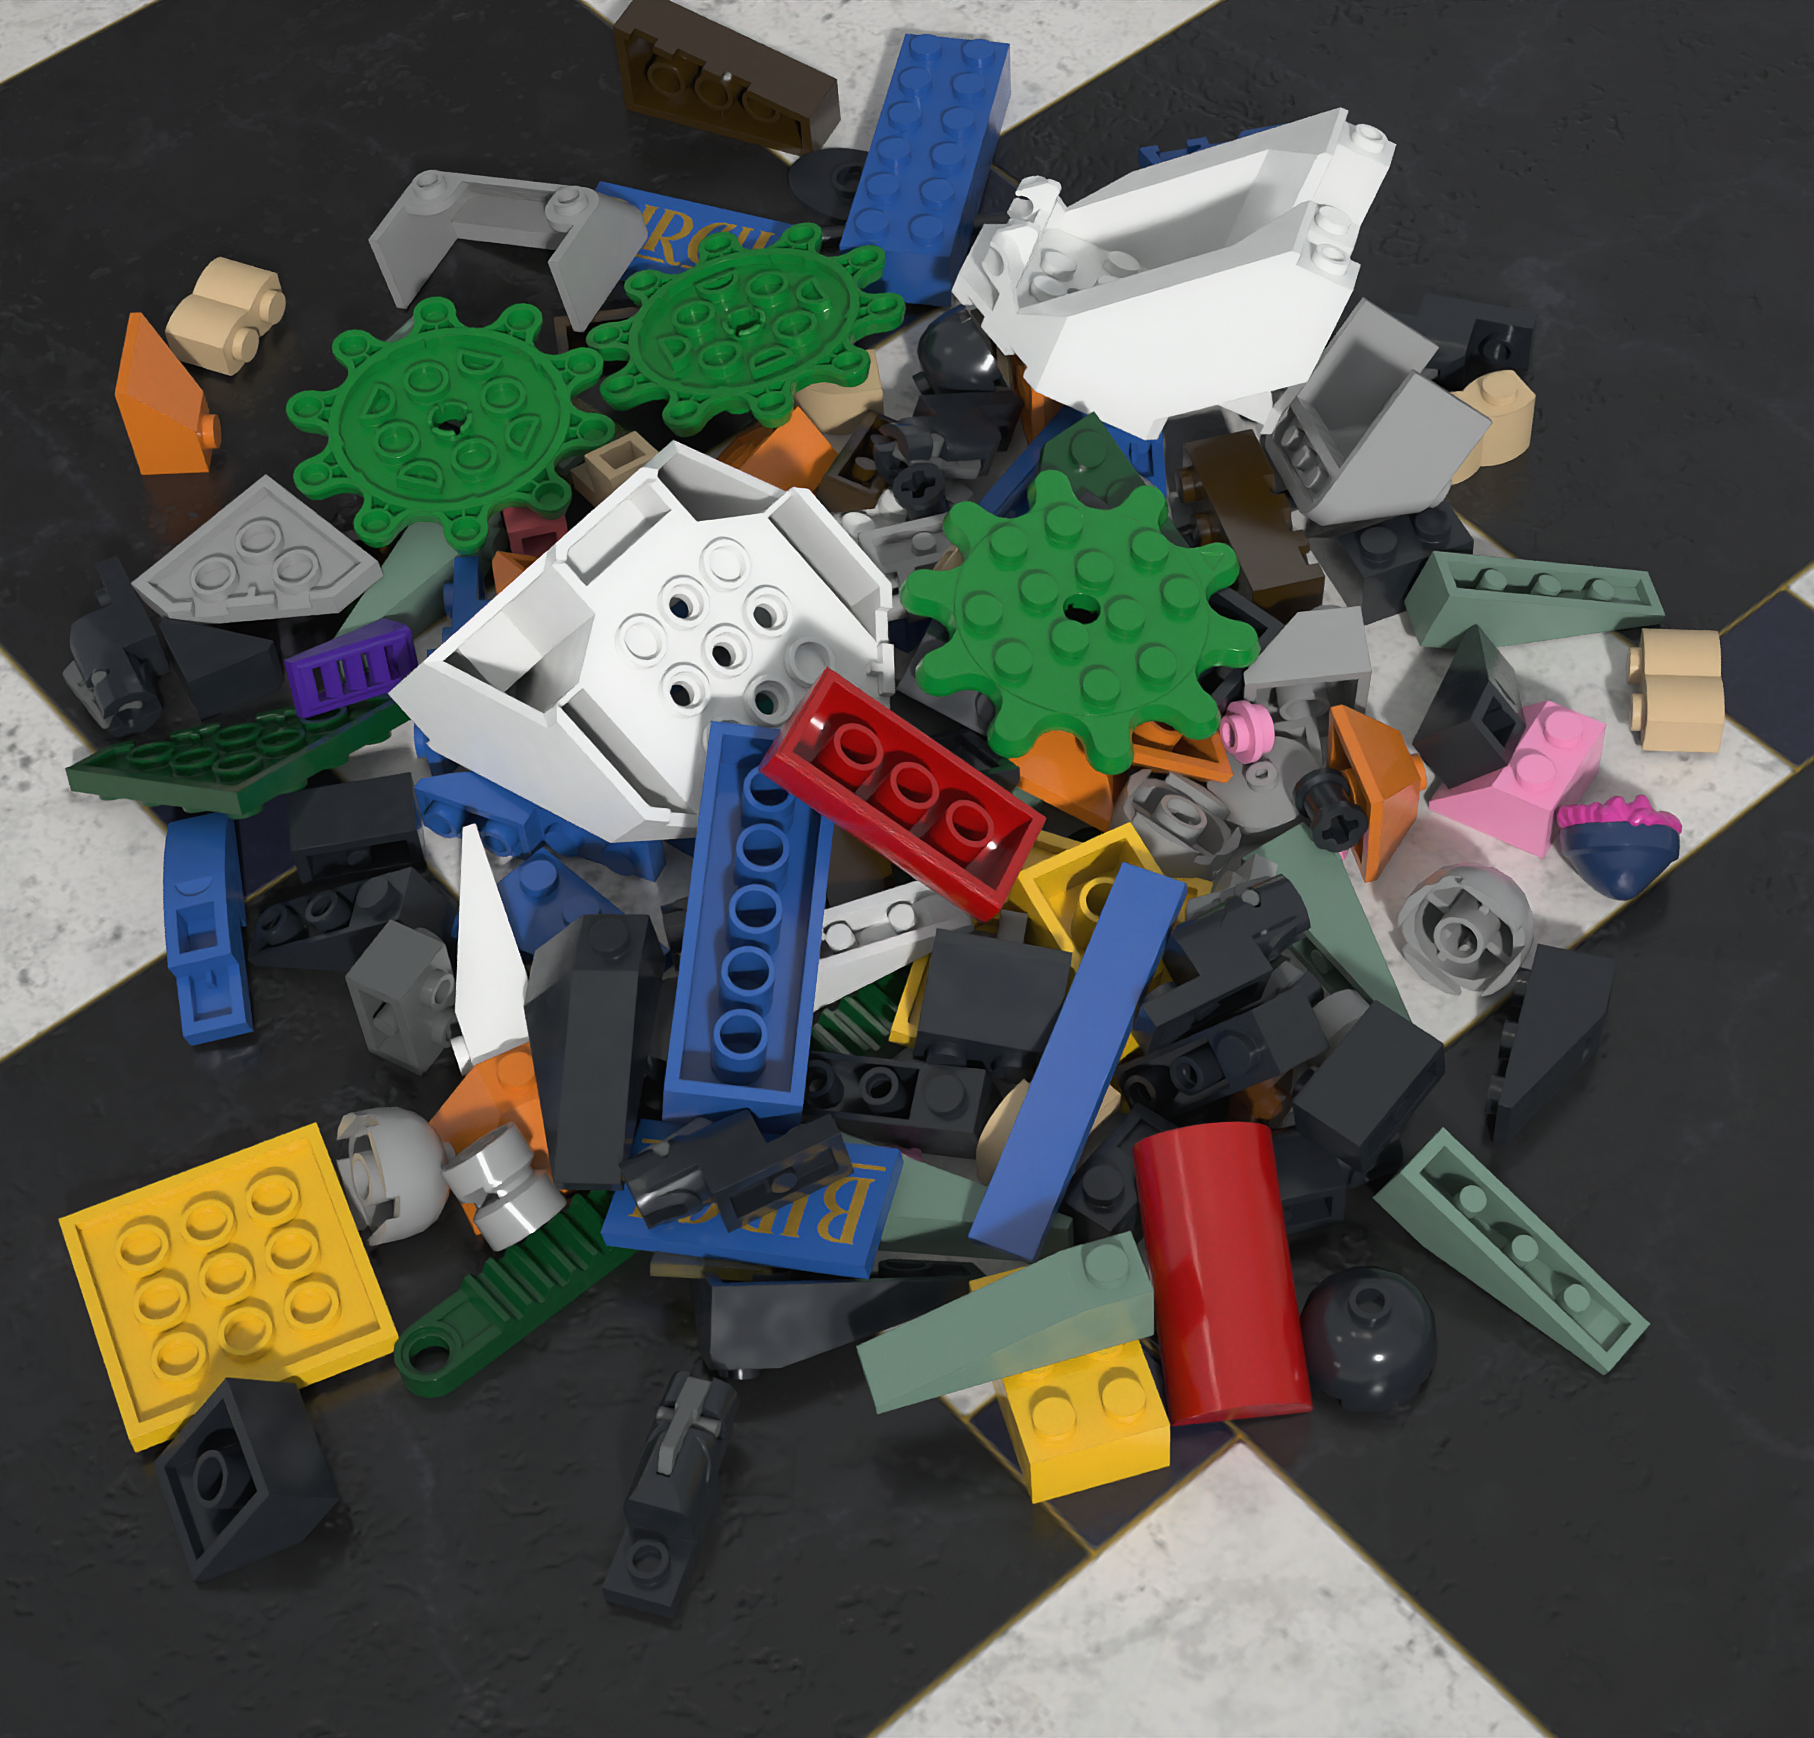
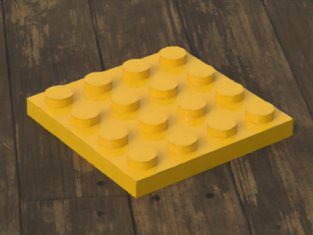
M316 1122L58 1219L127 1435L136 1453L175 1438L226 1377L296 1383L298 1389H301L394 1352V1347L399 1338Z

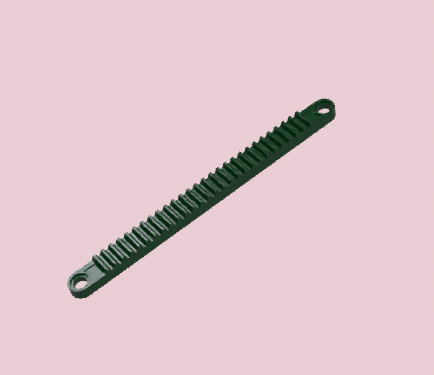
M1095 827L1082 828L1067 838L1083 843L1105 832ZM913 962L860 988L854 996L848 994L842 997L836 1010L824 1009L818 1023L812 1026L809 1051L893 1059L906 1049V1046L890 1042L889 1036ZM591 1190L586 1196L580 1193L575 1194L567 1210L564 1212L560 1210L548 1221L547 1225L543 1228L539 1227L529 1234L521 1244L516 1242L507 1247L504 1257L500 1260L492 1257L485 1262L481 1274L478 1276L466 1275L458 1291L409 1326L399 1336L394 1347V1362L405 1388L414 1395L425 1398L441 1397L452 1392L639 1251L636 1249L606 1246L600 1233L615 1191ZM426 1347H444L450 1352L447 1362L436 1371L422 1372L412 1367L415 1356Z

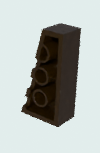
M632 0L613 25L626 110L800 157L810 152L821 150L841 121L836 78L670 0Z
M1253 429L1184 443L1183 468L1175 469V484L1178 497L1182 504H1191L1194 513L1191 515V529L1196 547L1218 542L1230 546L1235 551L1240 564V571L1235 583L1229 587L1285 626L1297 612L1310 611L1315 607L1321 606L1323 603L1325 574L1319 563H1308L1306 554L1310 553V544L1302 529L1293 531L1291 506L1285 493L1276 495L1275 473Z

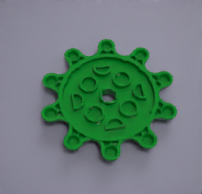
M807 222L787 228L778 241L766 248L760 249L742 247L736 235L730 232L713 233L701 240L698 245L699 261L694 267L685 272L665 274L650 269L634 273L625 281L624 289L626 295L635 305L640 307V310L627 320L601 324L593 328L586 337L588 348L596 350L602 356L603 361H629L623 369L610 375L601 383L600 393L602 398L612 409L617 411L629 410L651 400H668L669 403L662 413L665 425L679 437H689L699 433L714 415L725 410L731 414H743L751 411L760 424L766 428H778L785 425L792 417L794 407L793 396L798 391L812 384L823 382L847 388L864 383L869 375L871 359L867 351L853 344L867 335L892 331L902 324L906 306L901 295L896 293L871 294L862 291L865 287L880 279L884 274L886 265L885 251L879 246L866 245L855 248L843 255L823 256L819 254L823 239L821 227Z
M430 297L422 300L415 307L413 312V330L403 339L394 342H383L363 330L345 331L339 334L332 344L334 357L348 371L345 382L329 391H302L291 397L286 404L287 417L296 428L303 432L328 437V445L320 454L303 461L296 467L293 474L295 486L311 500H322L343 493L357 494L363 497V506L353 521L354 531L366 545L374 548L389 545L399 532L409 525L417 522H432L443 527L446 542L458 554L473 555L477 554L485 546L489 534L488 520L492 515L506 508L521 507L547 520L558 519L568 511L572 500V491L570 485L555 472L556 466L565 459L586 455L614 441L616 436L615 424L612 419L606 415L580 411L571 402L579 393L597 384L604 368L602 356L596 350L585 347L572 349L557 355L545 354L539 351L534 346V342L538 338L543 325L542 313L537 307L525 303L514 304L502 312L498 320L489 326L471 328L459 322L455 306L450 300L443 297ZM449 420H457L460 423H464L460 427V434L458 435L453 430L445 431L438 427Z
M1050 469L1042 471L1031 481L1027 491V500L1030 508L1029 512L1015 518L997 517L987 512L980 505L970 501L959 502L948 511L943 519V533L959 549L963 557V563L951 570L919 569L913 571L900 586L899 601L903 608L912 614L938 620L946 627L949 633V641L942 647L927 653L916 666L915 680L917 686L923 692L936 697L949 696L964 690L978 691L986 695L992 701L995 708V716L989 724L986 734L987 744L993 752L1005 758H1019L1026 755L1033 748L1036 740L1044 733L1065 731L1073 734L1081 741L1086 759L1092 768L1106 775H1116L1130 768L1134 760L1132 733L1136 727L1145 722H1164L1172 726L1183 736L1194 740L1207 739L1217 732L1221 722L1220 711L1215 700L1198 683L1199 676L1206 669L1213 666L1248 667L1258 659L1261 650L1260 640L1252 626L1241 621L1223 617L1209 605L1211 595L1235 583L1239 576L1240 564L1235 551L1230 546L1216 542L1197 548H1184L1168 541L1161 534V528L1165 524L1169 513L1168 504L1163 493L1156 487L1150 485L1139 486L1125 498L1120 506L1110 510L1095 509L1085 506L1076 498L1065 474ZM1072 604L1073 608H1082L1098 615L1097 620L1094 622L1081 624L1077 621L1069 620L1065 616V612L1068 610V605Z

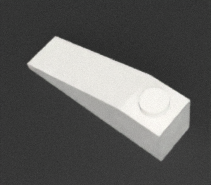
M475 823L463 827L455 1013L462 1035L450 1039L462 1077L466 1076L474 1065L529 1042L523 1008L529 979Z
M918 880L825 909L813 1012L931 953L937 928L962 933L974 931L972 917Z

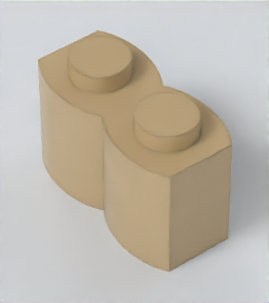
M217 257L210 262L200 275L193 294L181 301L166 326L165 334L168 344L177 359L229 376L237 373L245 362H250L257 352L259 337L263 336L272 325L277 324L285 311L286 299L282 293L277 273L223 257Z
M1502 370L1483 375L1471 382L1464 391L1450 392L1489 417L1493 422L1453 475L1451 485L1468 479L1477 472L1480 466H1494L1511 461L1529 447L1536 395L1513 370Z
M1642 628L1639 647H1629L1627 653V684H1638V693H1631L1629 730L1640 731L1642 750L1719 753L1725 724V705L1718 631Z

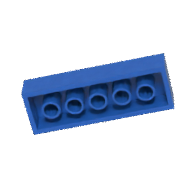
M905 34L839 245L840 255L866 245L879 246L885 251L886 265L884 274L880 279L862 290L863 292L871 294L896 293L904 298L905 303L952 308L955 295L951 291L966 258L973 233L974 218L980 208L1011 96L1010 43L990 42L984 39L969 40L937 37L932 34Z
M711 721L664 1083L662 1121L688 1124L694 1119L701 1117L711 1122H716L728 1115L748 1109L760 1132L785 1135L790 1129L800 1125L834 823L758 772L764 756L781 729Z

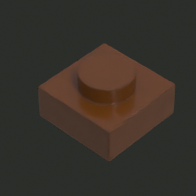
M1293 1068L1281 1075L1229 1095L1228 1122H1253L1266 1125L1270 1129L1277 1127L1292 1108Z

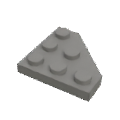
M265 474L131 584L138 598L162 618L165 617L198 625L339 613L384 575L375 558Z

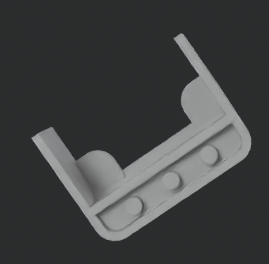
M427 170L418 174L413 179L412 183L407 187L368 240L396 307L406 309L457 238L556 250L548 261L550 270L573 331L584 332L648 237V230L642 213L636 206L590 188Z
M1362 297L1321 354L1308 382L1281 414L1272 434H1267L1265 448L1299 512L1321 526L1419 513L1428 507H1436L1446 497L1451 487L1453 475L1493 423L1489 417L1420 374L1439 349L1436 343Z

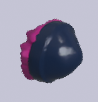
M1643 794L1637 795L1634 802L1628 804L1622 796H1613L1604 805L1599 802H1593L1589 805H1564L1557 812V824L1561 829L1559 831V840L1563 856L1570 859L1578 874L1591 888L1612 900L1627 901L1635 898L1672 862L1679 859L1680 834L1682 832V824L1679 818L1667 811H1655L1647 797Z

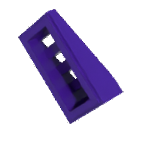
M382 618L284 660L296 714L303 719L388 693L419 666L410 628L405 624ZM362 653L366 655L369 669L367 673H364L360 655ZM339 660L342 661L346 682L342 684L336 662ZM320 667L325 691L321 693L317 691L312 670Z

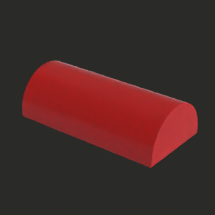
M829 667L823 670L794 709L768 749L758 769V772L981 924L987 923L1001 910L1047 819Z
M1253 1122L1208 1123L1161 1132L1137 1142L1132 1148L1149 1277L1154 1290V1313L1170 1426L1312 1411V1396L1270 1127Z

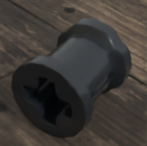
M920 463L909 466L901 471L893 482L892 491L894 498L907 511L905 522L947 513L955 505L946 499L945 491L947 484L943 472L932 464Z
M1333 768L1315 769L1305 774L1293 789L1292 801L1299 814L1310 820V836L1316 847L1331 853L1346 851L1359 842L1361 836L1368 829V819L1361 806L1351 803L1349 799L1350 786L1343 773Z

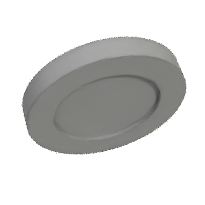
M1275 736L1272 750L1269 753L1262 754L1257 762L1242 764L1233 754L1226 751L1233 776L1228 783L1207 782V790L1222 801L1230 811L1224 821L1230 830L1235 831L1239 827L1242 835L1268 837L1282 834L1307 819L1299 814L1292 801V792L1296 783L1305 774L1315 769H1320L1315 756L1304 745L1289 738Z

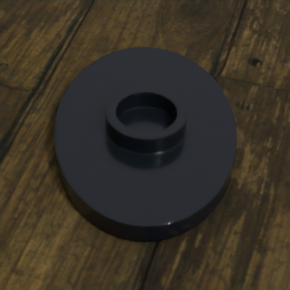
M829 148L803 155L792 164L788 174L789 187L793 197L803 208L815 216L838 225H846L868 152L849 148Z

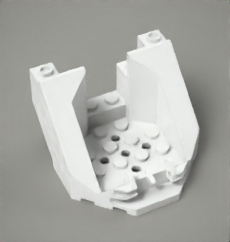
M1340 107L1133 171L1069 207L1059 197L1061 191V184L1059 182L1041 176L1027 177L1021 180L1015 194L1017 196H1025L1030 200L1020 198L1013 200L1007 211V214L1011 217L1007 224L983 225L951 292L962 305L975 304L985 316L981 324L982 329L1004 355H1014L1016 353L1027 366L1023 377L1034 391L1087 415L1094 411L1101 421L1141 439H1158L1168 417L1214 405H1220L1258 422L1255 429L1259 435L1272 434L1281 414L1308 382L1353 292L1361 264L1352 261L1350 256L1354 249L1360 226L1390 167L1396 144L1388 141L1385 134L1375 127L1366 124L1355 126L1346 122L1348 110Z
M673 440L556 542L388 694L430 739L426 744L433 751L610 843L696 838L711 721L782 729L801 699L826 667H829L890 709V696L895 694L894 644H888L887 612L893 608L892 583L809 489L792 487L786 492ZM671 598H680L687 604V618H678L672 613L669 607ZM758 623H761L769 628L761 627ZM714 646H723L729 651L731 663L728 667L721 666L715 661L712 655ZM672 685H681L688 691L690 701L687 706H680L673 701L670 694ZM762 693L771 698L774 705L771 715L763 714L755 704L757 694Z

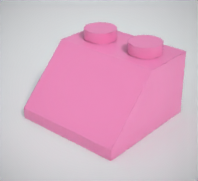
M1549 700L1522 707L1526 728L1508 766L1451 789H1448L1442 782L1429 801V810L1540 858H1544L1561 830L1557 824V812L1560 807L1571 804L1578 805L1599 772L1606 729L1605 723Z

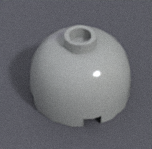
M1142 769L1131 775L1117 798L1111 815L1109 830L1131 822L1164 876L1170 878L1198 877L1208 881L1214 880L1231 860L1238 849L1241 839L1239 827L1232 834L1230 828L1224 822L1230 813L1228 808L1206 788L1182 775L1169 773L1165 781L1147 779L1153 769Z
M1477 863L1443 866L1415 887L1398 915V928L1402 924V933L1406 940L1405 944L1401 947L1406 961L1423 980L1445 993L1458 996L1462 992L1460 986L1473 992L1484 990L1480 996L1493 995L1508 985L1525 961L1534 940V917L1525 893L1508 875L1492 866Z
M399 1107L373 1108L344 1115L338 1127L337 1140L349 1138V1158L337 1160L338 1178L358 1231L365 1230L367 1225L370 1227L372 1235L366 1243L370 1246L389 1243L426 1230L438 1219L449 1197L450 1187L440 1174V1170L456 1156L449 1142H442L435 1128L423 1117L415 1112Z

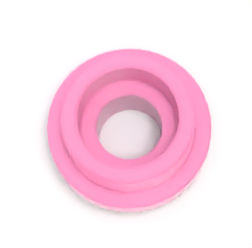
M1246 700L1235 701L1228 705L1225 717L1221 719L1219 727L1220 737L1225 750L1233 754L1242 764L1257 762L1261 755L1269 753L1274 745V725L1268 710L1262 704H1251Z

